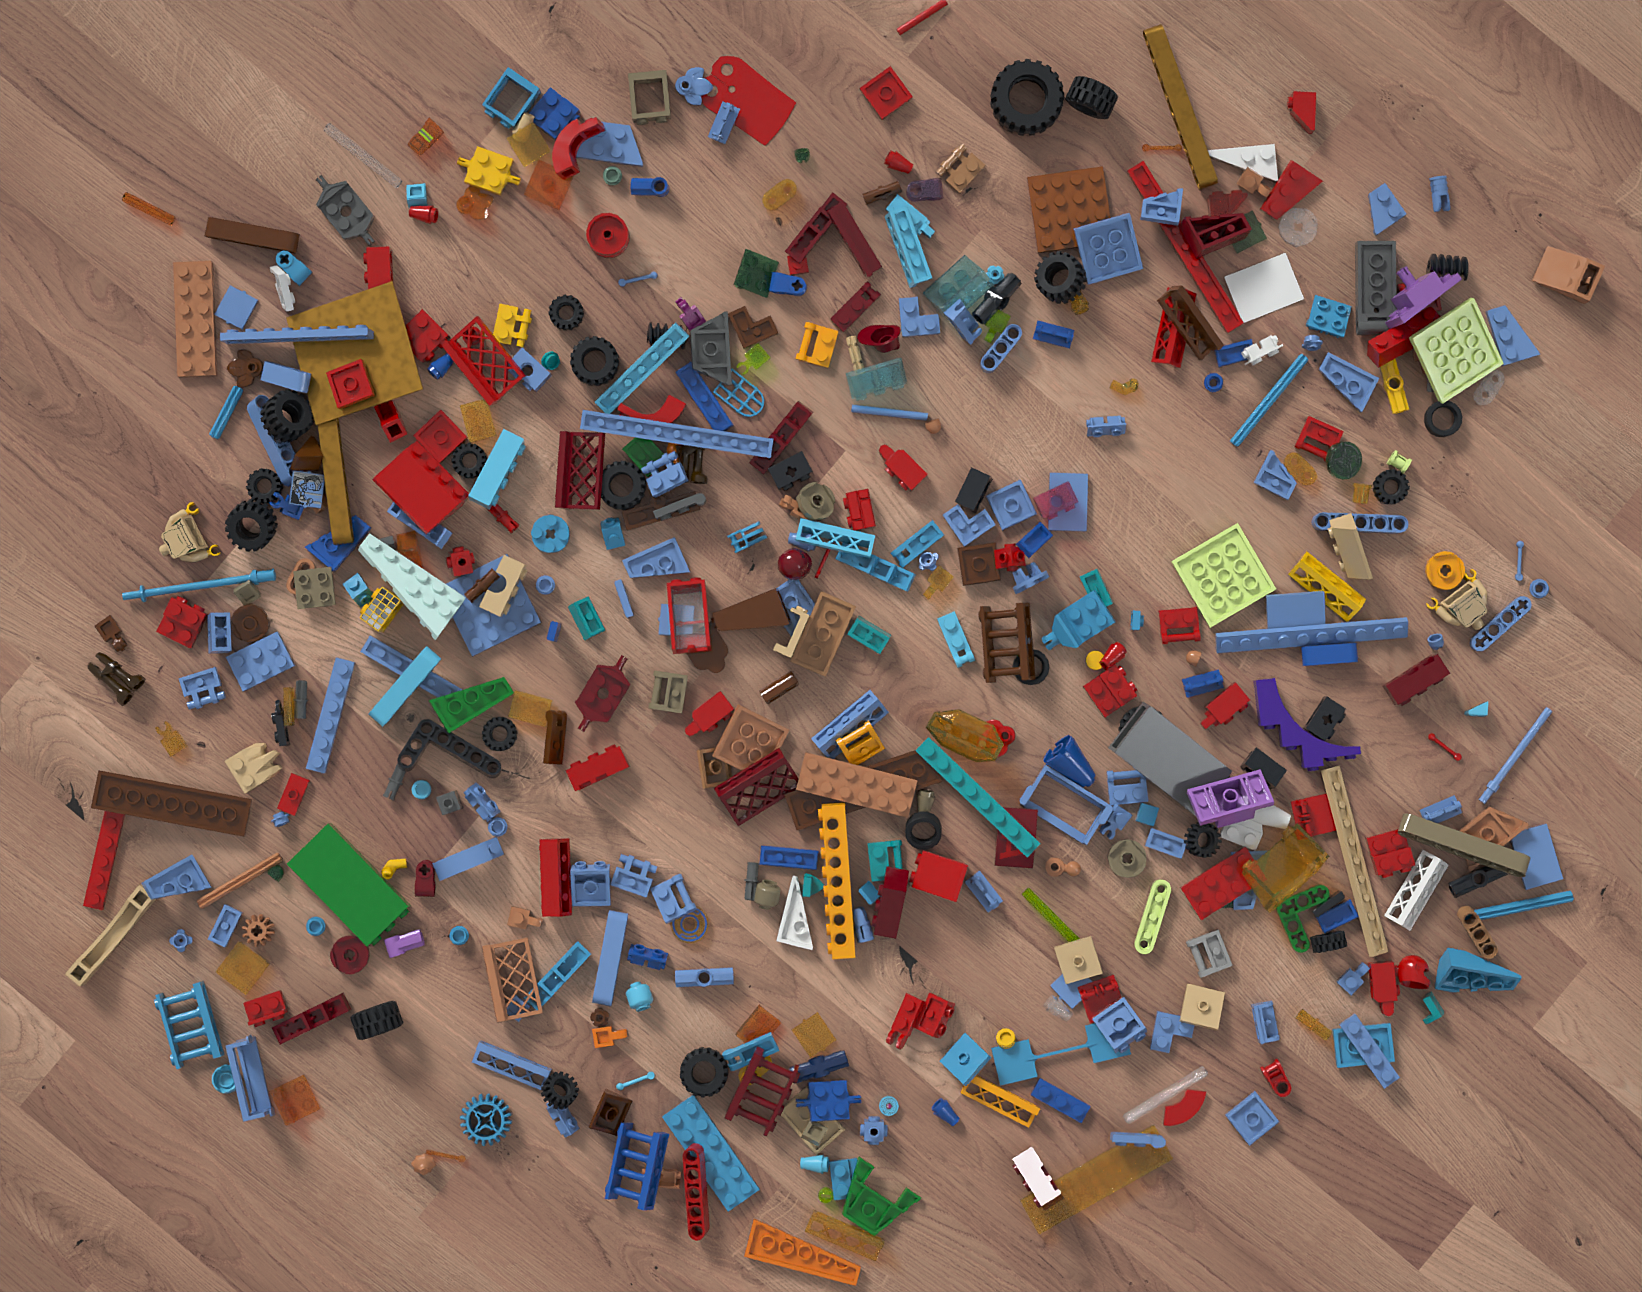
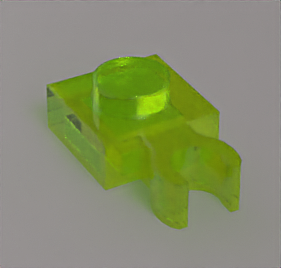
M757 343L744 354L747 360L737 364L736 368L745 366L746 371L742 375H746L752 366L757 370L771 357Z

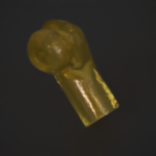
M1132 378L1130 381L1122 384L1113 379L1109 388L1122 395H1128L1138 389L1139 382Z

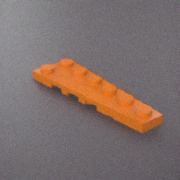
M753 1219L744 1257L856 1286L861 1269L860 1265L762 1221Z

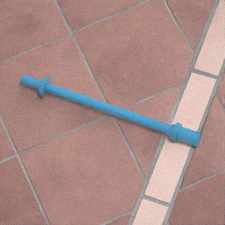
M273 568L263 571L252 570L249 575L145 589L143 585H140L139 591L122 593L123 600L141 598L142 602H146L147 597L240 584L248 580L254 585H259L260 582L276 581V573Z

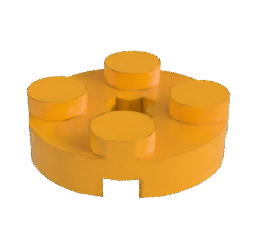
M1443 551L1436 553L1427 561L1425 568L1426 578L1431 586L1440 590L1455 588L1465 575L1464 563L1452 552ZM1443 565H1446V568L1450 569V572L1447 573V576H1444V574L1440 572V569L1443 568Z

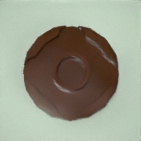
M254 604L240 606L231 617L232 633L241 641L250 643L259 641L266 635L269 629L267 613L263 608Z

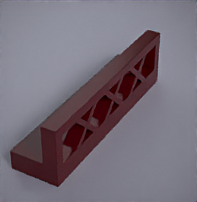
M841 201L826 210L864 276L870 277L873 275V272L882 266L844 202Z

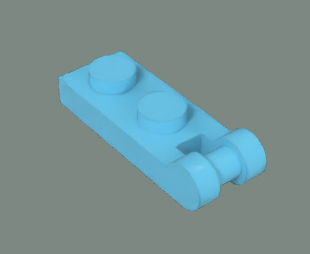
M955 611L937 618L957 668L962 667L966 662H974L975 658ZM964 649L966 655L959 657L957 652Z

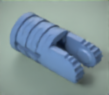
M1447 176L1429 178L1433 211L1439 212L1441 207L1444 211H1449L1450 200Z
M859 906L852 913L857 942L862 943L873 940L874 936L864 907Z

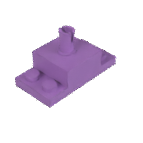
M1403 267L1396 274L1406 287L1391 299L1398 310L1389 315L1390 319L1385 324L1389 329L1404 324L1462 280L1458 273L1438 277L1434 271L1416 280L1408 267Z
M1261 769L1187 789V795L1200 826L1215 822L1217 828L1253 819L1255 810L1274 805L1273 797Z

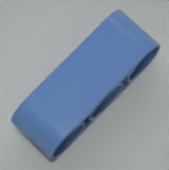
M1009 325L983 356L980 362L983 372H994L1020 340L1022 330L1018 325ZM1011 329L1016 330L1018 337L1010 338L1008 331ZM1003 344L1006 347V352L998 353L996 346ZM986 359L993 360L994 367L986 368L984 361Z
M265 361L260 380L307 393L311 373Z

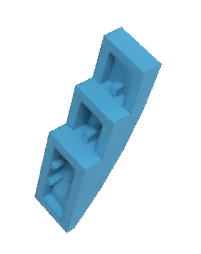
M843 542L841 546L846 547L850 544ZM839 551L835 558L907 592L916 574L871 554L870 558Z
M578 941L537 983L541 1006L556 993L591 955ZM529 998L527 1002L535 1010H538L537 1003Z

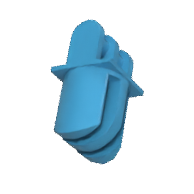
M760 521L727 536L732 541L731 546H734L735 553L767 539V536L763 535L748 542V539L764 532L763 528L747 535L744 534L761 525ZM741 533L743 538L737 540L735 535ZM745 541L746 546L740 547L739 542Z

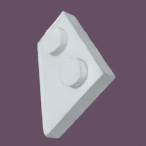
M277 265L270 267L271 273L275 275V287L282 308L286 311L294 310L293 303H295V298L289 290L288 285H291L289 275Z

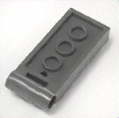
M1357 241L1355 243L1356 335H1380L1389 330L1385 322L1390 319L1389 315L1396 311V306L1391 301L1396 296V241Z

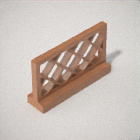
M528 938L482 946L496 1022L502 1023L542 1014L543 1011ZM516 944H525L526 951L522 957L512 951ZM502 947L509 951L503 961L496 957V948ZM510 953L520 959L515 968L505 963ZM521 961L529 965L530 970L526 976L516 970ZM503 964L513 970L507 980L499 974ZM514 972L524 978L518 987L509 982ZM525 980L533 984V990L530 994L520 989ZM507 983L516 989L511 998L503 994V988ZM518 991L527 996L522 1006L512 1000ZM529 998L537 1003L538 1010L530 1012L524 1008ZM510 1002L520 1008L516 1015L508 1016L506 1008ZM521 1010H524L525 1012H527V1013L519 1014V1013L521 1012Z

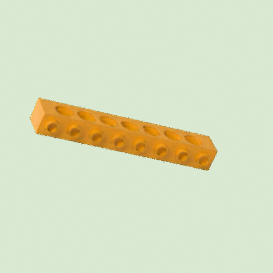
M845 802L822 804V809H818L819 821H823V828H819L820 840H824V847H821V859L826 861V866L822 867L823 878H827V885L823 886L824 897H828V905H825V916L830 918V924H826L827 935H831V943H827L828 954H832V959L855 958ZM830 819H836L838 826L836 828H829L827 822ZM831 838L839 840L840 843L837 847L829 846L828 842ZM833 857H837L841 860L839 866L834 867L830 864V860ZM835 876L842 879V883L838 886L831 883V879ZM837 895L844 899L839 905L834 904L832 901ZM836 915H843L845 920L843 923L838 924L834 921V917ZM838 934H844L846 940L839 943L835 940V937Z

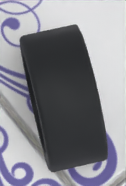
M1438 401L1426 410L1424 423L1426 429L1432 435L1447 437L1459 430L1463 416L1461 409L1455 403L1446 401L1442 404ZM1438 408H1447L1454 415V423L1447 430L1436 428L1432 422V415Z
M1033 649L1034 656L1042 663L1040 675L1034 680H1022L1020 675H1015L1016 679L1021 683L1036 685L1047 677L1050 668L1049 661L1045 654L1039 650ZM1016 656L1012 668L1019 667V656Z
M921 811L909 817L906 822L905 836L907 842L912 847L918 850H928L939 843L942 825L934 814ZM920 822H927L934 826L935 833L928 839H919L912 833L913 826Z

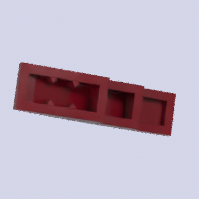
M832 192L810 221L805 224L785 252L801 263L833 224L826 210L843 200Z
M797 401L774 432L768 437L773 439L771 458L754 456L749 463L764 475L814 412L800 401Z
M343 992L272 1027V1030L281 1045L352 1009Z

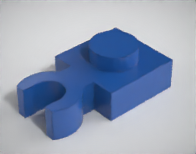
M274 492L273 495L279 498V501L277 503L270 502L269 504L273 508L281 507L280 512L282 514L299 520L304 510L303 506L289 504V494L284 499L281 494Z

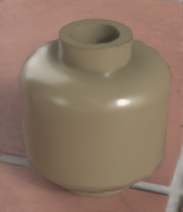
M763 880L757 884L754 901L759 904L760 908L769 910L779 903L781 889L777 882Z

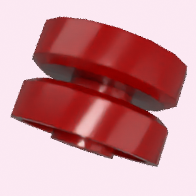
M601 213L595 216L589 222L586 230L587 241L592 251L603 258H615L621 255L627 249L630 241L629 231L624 220L612 213ZM608 233L609 235L611 234V236L609 238H606L605 234Z

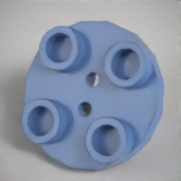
M1032 562L1026 566L1029 575L1026 576L1021 568L1014 571L1013 576L1017 584L1013 587L1015 594L1049 578L1047 570L1041 572L1036 563Z

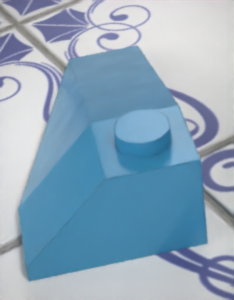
M1447 948L1439 959L1435 989L1448 992H1459L1460 989H1470L1471 992H1475L1479 988H1488L1490 991L1514 990L1522 977L1467 951Z

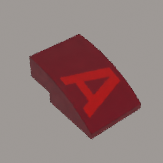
M1003 807L1036 839L1038 810ZM997 829L994 866L1033 869L1035 850L1027 858Z

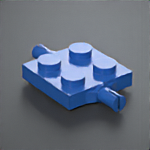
M847 1080L807 1083V1099H796L795 1101L797 1103L796 1107L807 1106L811 1122L850 1119V1104L861 1103V1095L849 1096Z

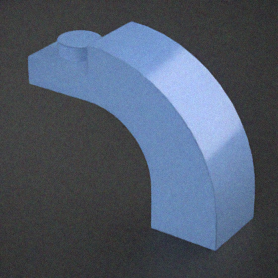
M394 502L387 511L441 549L452 534V532L439 524L426 535Z
M497 837L432 864L439 881L502 856L504 853Z

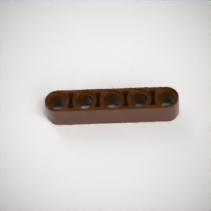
M208 217L204 236L216 240L276 251H288L296 254L300 234Z

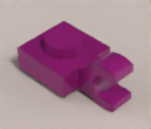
M682 297L675 301L683 312L679 317L689 332L706 322L695 305L690 307Z

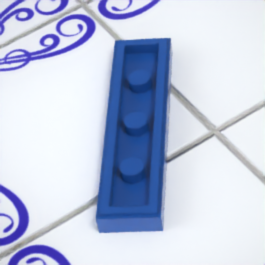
M689 362L675 372L713 430L726 431L733 426L700 374L692 370V362Z

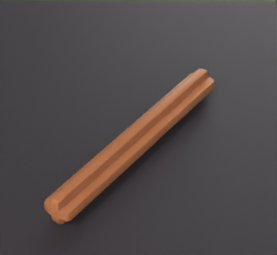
M275 853L197 900L198 906L204 909L283 861L281 855Z

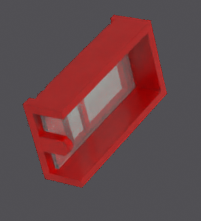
M691 578L690 581L676 579L672 580L671 583H667L673 655L712 651L705 579Z

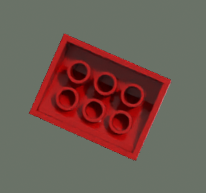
M415 441L402 451L372 479L426 535L460 509L469 498V493L418 441Z

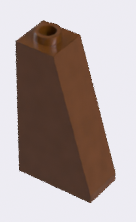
M778 588L712 613L713 618H711L714 628H718V631L785 626L792 623Z

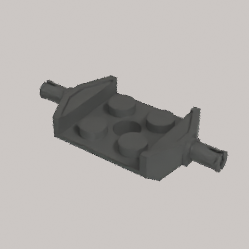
M322 175L319 178L317 177L316 181L323 188L316 204L344 240L361 237L368 246H371L370 241L372 243L375 242L368 233V229L375 217L347 181L328 184ZM344 207H350L352 210L351 214L347 217L341 214Z

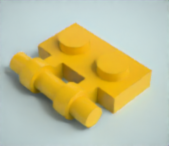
M499 304L493 335L501 344L511 345L513 338L518 339L516 346L524 348V343L528 338V325L531 324L532 320L530 318L532 310L524 309L523 316L518 315V307ZM516 321L521 322L519 332H514Z

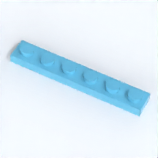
M675 322L594 403L605 413L610 414L689 335Z

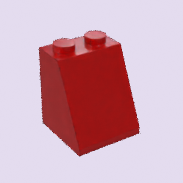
M922 850V853L917 854L915 864H918L916 872L912 871L909 882L912 883L911 887L957 902L968 865Z

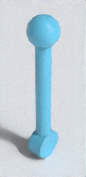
M648 1072L647 1075L623 1084L618 1083L616 1088L621 1091L624 1087L645 1079L651 1080L655 1074Z

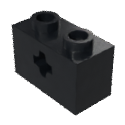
M802 451L768 468L778 490L783 489L784 491L794 487L793 483L798 480L803 482L811 478L810 474L813 473ZM788 468L796 469L794 477L786 475Z
M1324 696L1303 729L1322 741L1330 740L1335 733L1333 728L1337 722L1340 724L1345 718L1346 714L1344 712L1346 708L1328 696ZM1329 715L1328 720L1330 723L1323 724L1324 719L1322 717Z

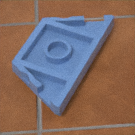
M602 122L606 131L585 140L580 145L576 158L643 167V162L629 125Z

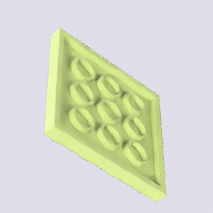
M1471 297L1409 337L1438 401L1442 404L1504 364L1475 299Z
M1238 523L1171 561L1209 628L1276 590Z

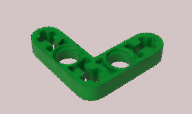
M1315 885L1279 901L1276 905L1278 917L1293 950L1296 952H1306L1310 946L1297 913L1325 902L1329 898V890L1324 885ZM1318 888L1324 890L1323 898L1316 896L1313 898L1315 902L1312 903L1308 892L1311 891V895L1318 893ZM1302 895L1308 899L1307 905L1303 907L1299 906L1297 902L1298 898ZM1293 899L1294 905L1297 907V910L1294 911V907H1291L1288 909L1287 914L1285 912H1281L1280 909L1283 908L1282 904L1289 906L1292 904L1290 900ZM1290 921H1296L1298 924V928L1294 932L1288 930L1287 926ZM1302 933V935H1298L1301 941H1305L1302 949L1296 947L1298 943L1297 938L1294 937L1292 939L1291 935Z

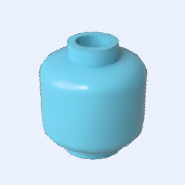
M635 982L626 991V997L631 1009H636L637 1012L651 1007L650 1004L653 1002V996L649 985Z

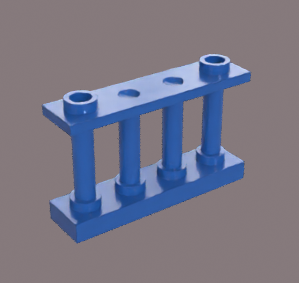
M621 1123L617 1131L618 1138L610 1176L605 1187V1199H618V1195L637 1200V1209L653 1210L669 1133L653 1132V1136L632 1131L634 1123ZM630 1138L649 1143V1155L628 1150ZM626 1157L645 1162V1174L624 1169ZM622 1176L641 1181V1193L621 1188Z

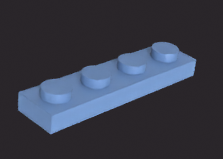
M1355 1013L1339 1024L1384 1089L1400 1078Z

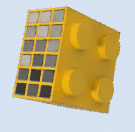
M381 587V589L377 588L372 594L373 600L369 605L366 603L361 609L360 613L362 615L360 619L378 632L384 633L404 603L391 590Z

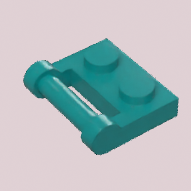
M902 840L867 843L872 882L884 880L886 866L889 867L887 847H893L895 868L903 869L901 855Z

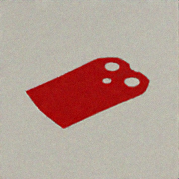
M721 56L713 64L711 74L704 77L717 87L718 93L713 97L707 94L702 95L703 105L716 114L722 102L730 103L739 108L740 111L734 125L764 146L782 128L796 104L793 99L776 88L738 57ZM724 64H730L733 67L731 75L725 76L722 74L721 67ZM734 86L736 90L731 93L728 88Z

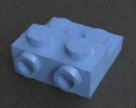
M579 861L575 865H571L572 906H611L610 864H606L604 861H597L594 865H586V862Z
M1124 997L1092 1019L1115 1053L1118 1051L1120 1053L1125 1052L1130 1048L1129 1044L1134 1040L1139 1042L1146 1036V1027Z

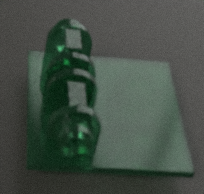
M745 249L733 285L738 289H745L767 298L772 272H776L779 262Z

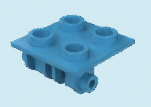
M1315 295L1306 327H1309V330H1320V333L1324 331L1325 335L1329 333V335L1336 338H1344L1352 306Z

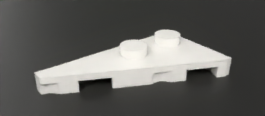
M1275 144L1208 150L1209 156L1215 160L1224 161L1244 171L1248 166L1261 176L1273 182L1278 181Z
M792 876L776 941L812 950L813 945L798 877Z

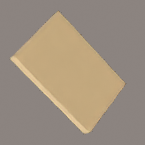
M808 1086L785 1105L781 1114L800 1137H802L810 1121V1112L807 1106L796 1107L797 1103L795 1101L796 1099H807ZM838 1120L817 1122L828 1128L819 1146L802 1138L816 1155L845 1130Z

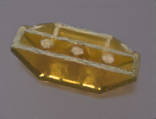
M960 709L934 712L926 726V729L942 747L974 762L996 761L1004 746L994 725Z

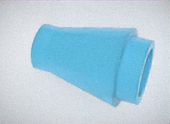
M824 1154L801 1157L800 1168L823 1174L829 1170V1157H825Z

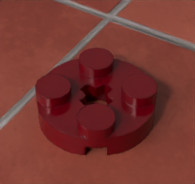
M353 935L338 939L330 952L333 966L345 974L360 972L368 964L370 957L369 948L358 937ZM348 949H351V952H355L353 960L345 957Z

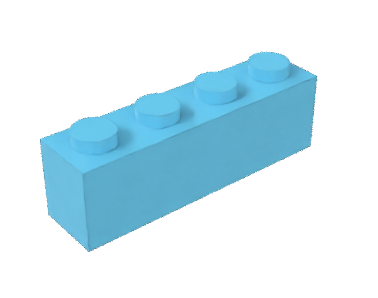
M503 429L468 495L470 501L489 510L492 505L496 506L500 498L498 496L500 489H505L509 480L507 479L509 472H514L517 466L515 461L518 455L522 456L526 446L524 445L523 438Z

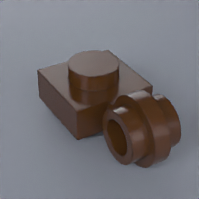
M111 615L95 625V628L105 642L113 639L111 644L117 652H123L125 647L128 646L121 636L117 638L116 635L121 633L122 630Z

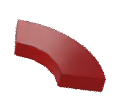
M1186 1089L1184 1097L1178 1103L1165 1106L1163 1126L1179 1125L1191 1119L1200 1110L1205 1100L1206 1091Z

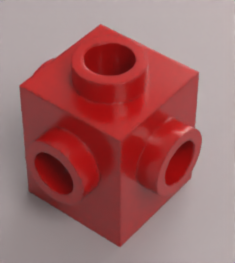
M1015 543L1005 544L1004 548L994 550L996 569H1007V572L1017 571L1018 567L1026 566L1025 554L1019 547H1016Z
M464 546L452 548L453 551H449V557H446L448 569L451 568L452 575L455 577L473 573L472 564H475L473 552L470 553L467 548L464 549Z

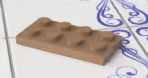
M821 591L790 662L826 677L856 606Z

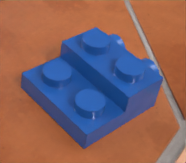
M551 87L529 112V114L534 116L533 123L555 141L565 126L573 120H579L580 110Z

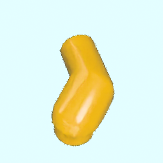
M407 859L389 860L382 868V877L389 880L397 869L407 868Z

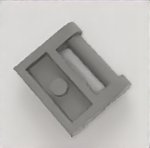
M1218 929L1186 941L1187 947H1190L1199 969L1198 975L1200 978L1233 966ZM1203 943L1212 967L1206 968L1197 944Z

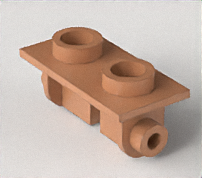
M642 1168V1174H645V1168ZM664 1169L663 1174L660 1176L658 1187L679 1189L681 1172H678L677 1169Z

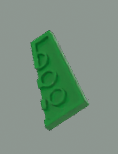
M505 677L428 700L447 733H450L511 696L514 692Z

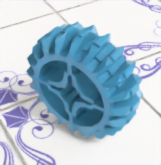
M487 1093L486 1099H484L483 1094H479V1101L475 1096L472 1097L473 1104L467 1101L466 1106L469 1109L462 1108V1112L466 1115L460 1116L461 1120H466V1122L460 1124L461 1127L467 1126L463 1134L470 1132L471 1135H469L468 1140H471L474 1136L476 1138L474 1143L477 1144L479 1140H482V1146L486 1145V1140H488L490 1146L493 1145V1139L499 1143L501 1141L499 1135L505 1138L506 1133L504 1131L509 1132L511 1129L506 1124L512 1123V1120L506 1119V1117L512 1115L511 1112L505 1113L509 1106H501L504 1103L503 1099L499 1103L496 1102L497 1095L491 1100L490 1093ZM487 1104L493 1106V1108L485 1112L481 1109L479 1110L477 1106ZM497 1111L501 1115L500 1127L494 1121V1115ZM472 1112L475 1113L478 1119V1124L475 1128L471 1123ZM490 1113H492L490 1119L488 1120L491 1121V1123L486 1122L482 1126H480L483 1120L482 1116L486 1117ZM483 1128H489L494 1130L495 1133L484 1135L479 1133V1131Z

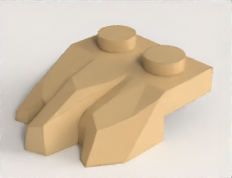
M255 743L225 761L245 794L275 777L282 769L280 765L273 764V761L280 753L276 750L266 753V743Z

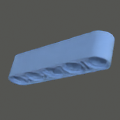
M258 395L247 405V411L280 481L285 486H291L292 476L290 473L293 474V470L290 467L295 452L290 442L286 441L284 443L280 439L275 442L274 436H269L267 434L268 430H264V423L260 419L263 416L260 415V412L263 409L262 406L269 398L265 395Z
M1318 513L1312 518L1311 523L1316 530L1328 531V528L1331 527L1329 520L1350 513ZM1352 513L1354 522H1356L1357 518H1361L1364 521L1363 528L1356 526L1358 532L1398 534L1406 531L1409 525L1408 520L1401 515ZM1319 516L1324 517L1326 520L1324 527L1319 526L1317 523ZM1376 519H1381V520H1382V522H1383V527H1382V529L1376 528V526H1375V520H1376ZM1396 519L1402 522V528L1400 530L1394 527V521Z
M609 910L592 1003L612 1006L628 913Z

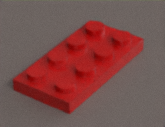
M1243 847L1187 882L1180 889L1199 919L1203 920L1265 881L1266 878L1248 849Z

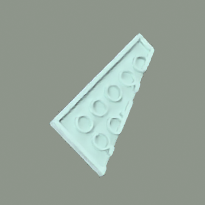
M369 533L358 551L372 567H376L382 574L381 578L385 582L388 581L393 587V592L411 612L417 615L423 627H427L432 633L431 636L436 640L466 597Z

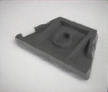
M725 311L690 331L692 370L731 386L728 311Z

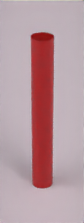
M940 0L897 28L898 34L902 35L947 6V1Z

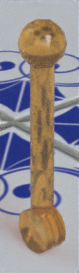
M1144 144L1142 150L1144 152L1149 150L1181 151L1182 146L1180 144L1175 146H1149Z
M426 1150V1154L428 1155H436L440 1157L458 1160L460 1163H463L466 1160L465 1156L463 1155L455 1156L435 1152L433 1150Z

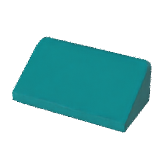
M589 596L568 606L584 640L605 631Z

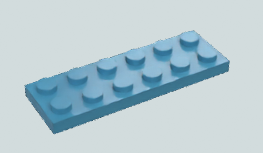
M691 1095L662 1116L684 1150L693 1143H698L703 1147L706 1181L728 1212L760 1190L694 1095ZM690 1151L691 1156L697 1158V1154L694 1151Z

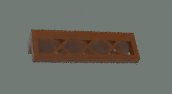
M1182 285L1172 286L1157 300L1198 360H1203L1212 350H1220L1224 346ZM1169 296L1174 300L1173 308L1168 307L1165 302ZM1178 311H1182L1184 314V323L1178 321ZM1188 326L1194 328V338L1188 335ZM1199 341H1203L1207 347L1202 353L1198 349Z

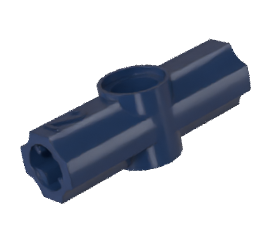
M840 1050L826 1056L820 1055L809 1059L808 1062L798 1064L800 1076L797 1083L811 1078H820L830 1074L832 1071L848 1067L849 1063L845 1051ZM794 1066L789 1067L790 1071H793Z

